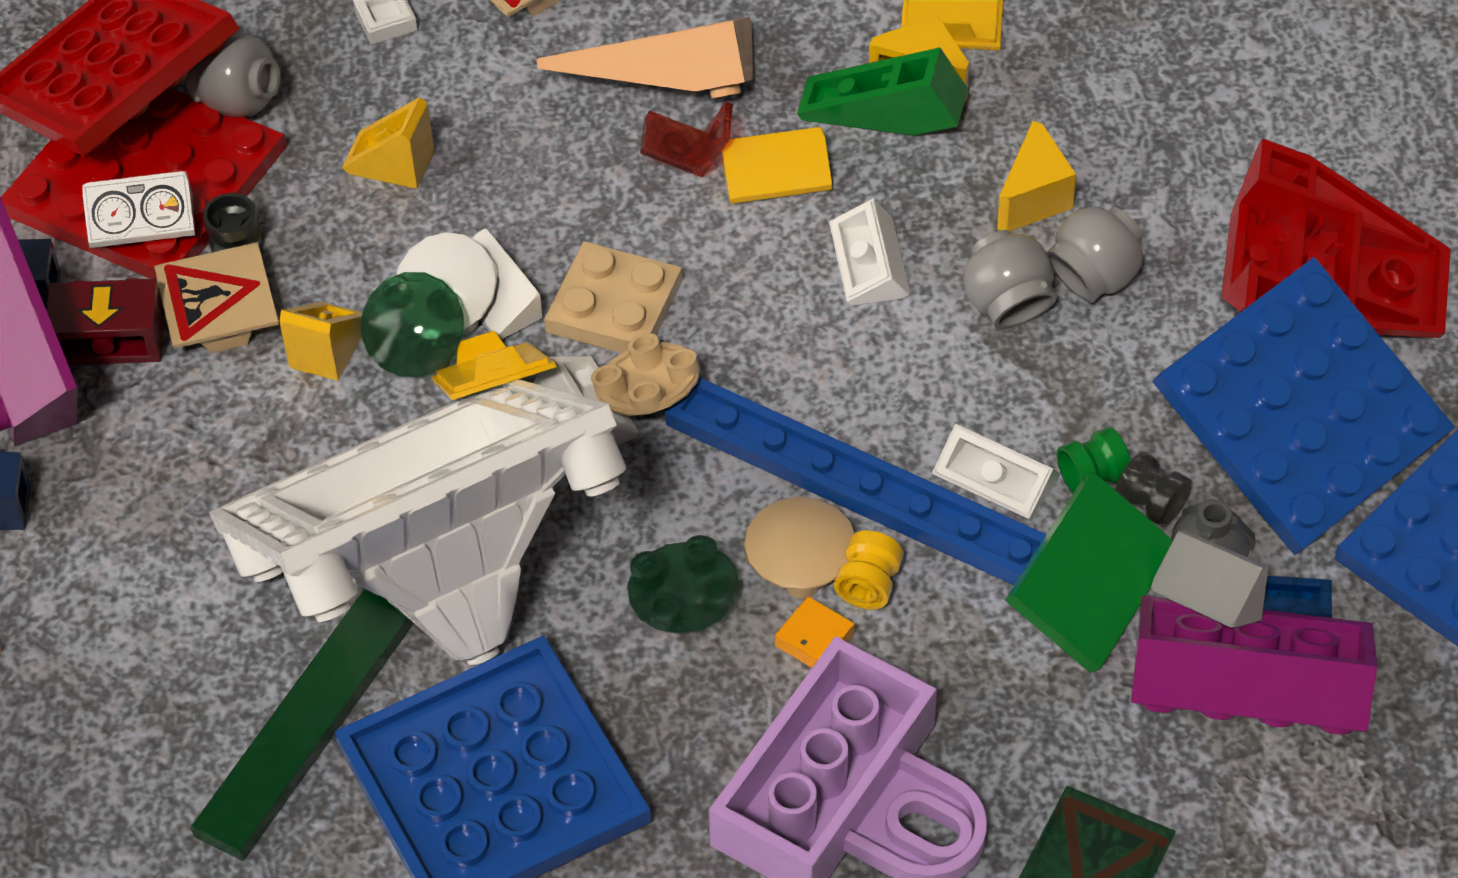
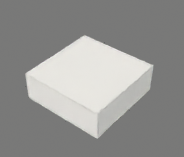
M353 0L355 13L370 45L417 31L416 18L407 0Z

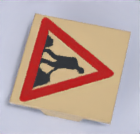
M258 242L154 266L173 349L201 343L210 353L248 345L253 330L279 325Z

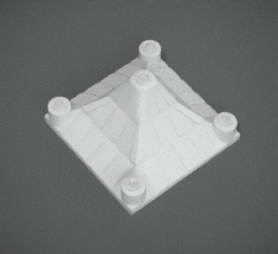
M518 379L463 397L214 509L209 514L217 532L223 535L240 576H253L255 582H262L283 572L301 616L314 615L317 622H324L344 614L351 608L348 600L357 594L354 585L356 584L387 599L391 605L433 639L452 659L466 660L468 665H477L498 655L500 652L498 645L507 640L521 572L519 562L555 495L552 487L566 475L572 490H585L588 497L596 496L620 484L618 475L626 470V465L612 433L617 424L608 403Z

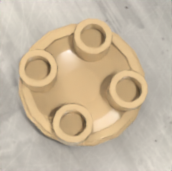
M645 333L632 338L627 345L628 350L612 359L607 365L597 368L591 376L598 401L608 403L613 413L633 416L651 414L663 410L686 397L697 384L701 368L697 355L692 349H687L677 344L660 342L657 335Z
M792 497L778 500L759 511L747 527L744 555L748 564L762 579L780 588L787 589L788 593L795 598L805 599L807 596H814L818 592L819 587L826 586L834 581L839 568L843 564L848 563L845 554L854 530L851 522L837 507L820 499Z

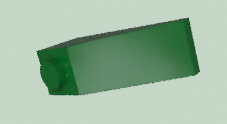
M941 47L809 76L797 115L802 121L914 136L957 127L968 88Z

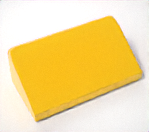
M821 127L727 139L721 143L722 168L730 204L832 190L826 141Z

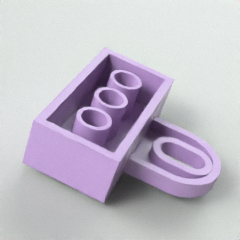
M835 636L710 807V846L768 878H829L846 853L892 878H962L974 868L983 853L986 841L987 818L982 802L966 783L915 756V753L935 725L937 689ZM920 813L953 830L957 834L958 840L949 846H936L903 828L899 821L907 814Z

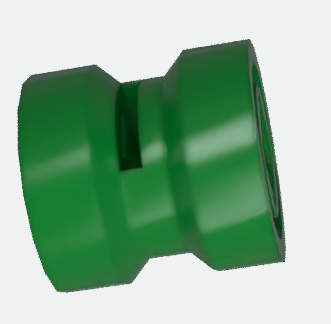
M1106 427L1094 432L1089 441L1084 443L1072 441L1059 446L1057 449L1058 467L1066 486L1072 494L1082 479L1092 472H1095L1100 478L1110 484H1116L1129 479L1132 475V463L1128 449L1119 433L1112 427Z

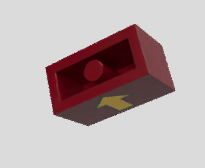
M128 278L125 280L108 281L78 280L64 283H49L46 311L68 366L161 362L165 311L156 278Z

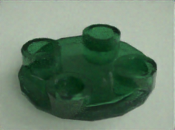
M403 272L386 279L370 294L362 311L361 337L368 355L381 369L399 377H422L430 373L437 374L436 371L449 366L451 358L456 354L464 336V312L461 297L445 281L425 272Z
M704 535L693 536L686 542L666 544L654 551L640 552L634 556L630 563L631 575L627 584L629 605L641 621L660 631L676 634L695 632L721 621L734 607L740 590L737 569L727 555L718 551L714 539Z

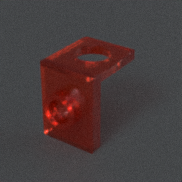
M725 101L705 131L653 111H648L643 122L640 153L703 178L730 140L733 104Z

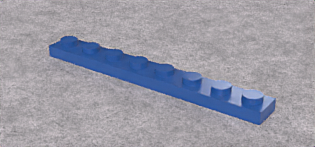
M701 377L698 378L697 384L686 397L670 406L665 412L666 426L1012 585H1015L1047 535Z

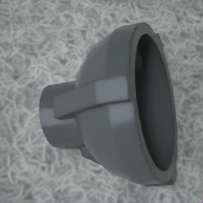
M1208 500L1182 509V515L1175 523L1171 539L1174 540L1178 531L1186 530L1248 557L1250 550H1254L1256 542L1255 533L1225 502L1220 500ZM1208 519H1216V520H1219L1220 522H1219V523H1213V522L1208 521Z

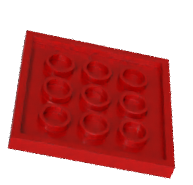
M88 0L0 71V113L82 156H86L89 152L103 147L109 141L110 135L128 120L142 115L149 107V103L167 88L181 83L186 78L188 71L202 59L220 51L224 47L226 40L237 32L239 27L231 13L201 0Z
M167 88L149 103V107L142 115L128 120L110 135L109 141L103 147L89 152L86 156H82L50 140L1 198L10 219L149 279H157L155 265L199 256L209 244V234L205 229L203 210L206 204L214 197L225 193H238L247 197L287 146L285 136L281 132L244 117L222 116L217 110L207 107L204 103L195 102L190 95L173 88ZM184 171L188 174L193 194L195 235L96 248L89 247L83 202V184Z

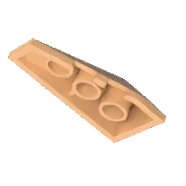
M746 17L668 34L653 35L621 43H612L545 56L536 59L538 69L689 91L710 89L711 98L741 93L739 83L753 79L751 19Z

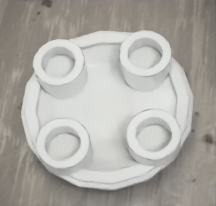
M444 232L426 237L409 249L398 266L394 284L397 306L408 323L424 333L441 336L451 334L464 336L470 334L475 330L478 321L482 319L493 302L498 276L497 264L481 244L466 235Z

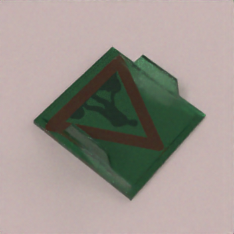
M1066 785L1019 878H1154L1176 831Z

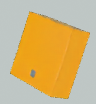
M807 596L775 634V646L812 668L835 636L846 642L850 641L855 635V623Z

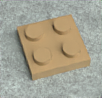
M583 241L544 318L546 333L623 353L628 350L627 345L635 336L645 333L658 334L683 281L682 267Z

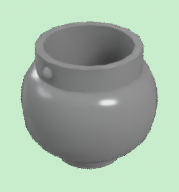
M235 32L226 40L224 47L220 51L206 56L188 71L185 78L186 87L195 102L204 103L207 107L217 110L220 115L248 118L262 111L276 94L280 84V69L269 47L263 41L253 35Z
M1086 206L1072 213L1063 222L1055 237L1056 244L1047 251V254L1057 277L1078 297L1086 302L1094 303L1103 293L1111 294L1123 289L1138 273L1143 262V252L1139 244L1143 235L1133 219L1121 209L1112 207L1108 211L1102 207Z
M1000 230L983 237L973 245L971 249L973 255L967 260L962 274L963 286L971 303L980 313L990 317L996 329H1007L1024 324L1041 315L1055 303L1057 295L1051 285L1054 278L1053 265L1046 251L1033 237L1021 234L1011 235L1008 230Z

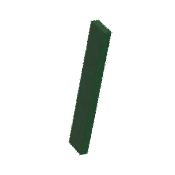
M366 589L362 591L191 825L195 838L244 861L335 734L334 731L340 727L413 625L387 599Z

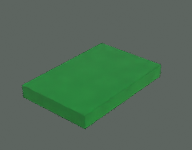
M1092 472L1082 479L1007 595L1005 601L1089 673H1092L1102 667L1141 604V596H1146L1173 540L1095 472Z

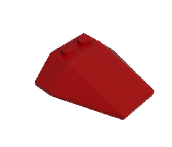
M1263 138L1257 146L1230 214L1221 298L1242 312L1315 257L1379 335L1441 338L1446 328L1451 248L1311 155Z

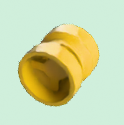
M869 530L854 533L846 549L845 557L848 563L843 564L839 568L834 582V590L837 595L845 602L858 608L869 610L883 608L888 603L892 592L893 583L890 577L899 572L903 560L904 551L901 545L884 533Z

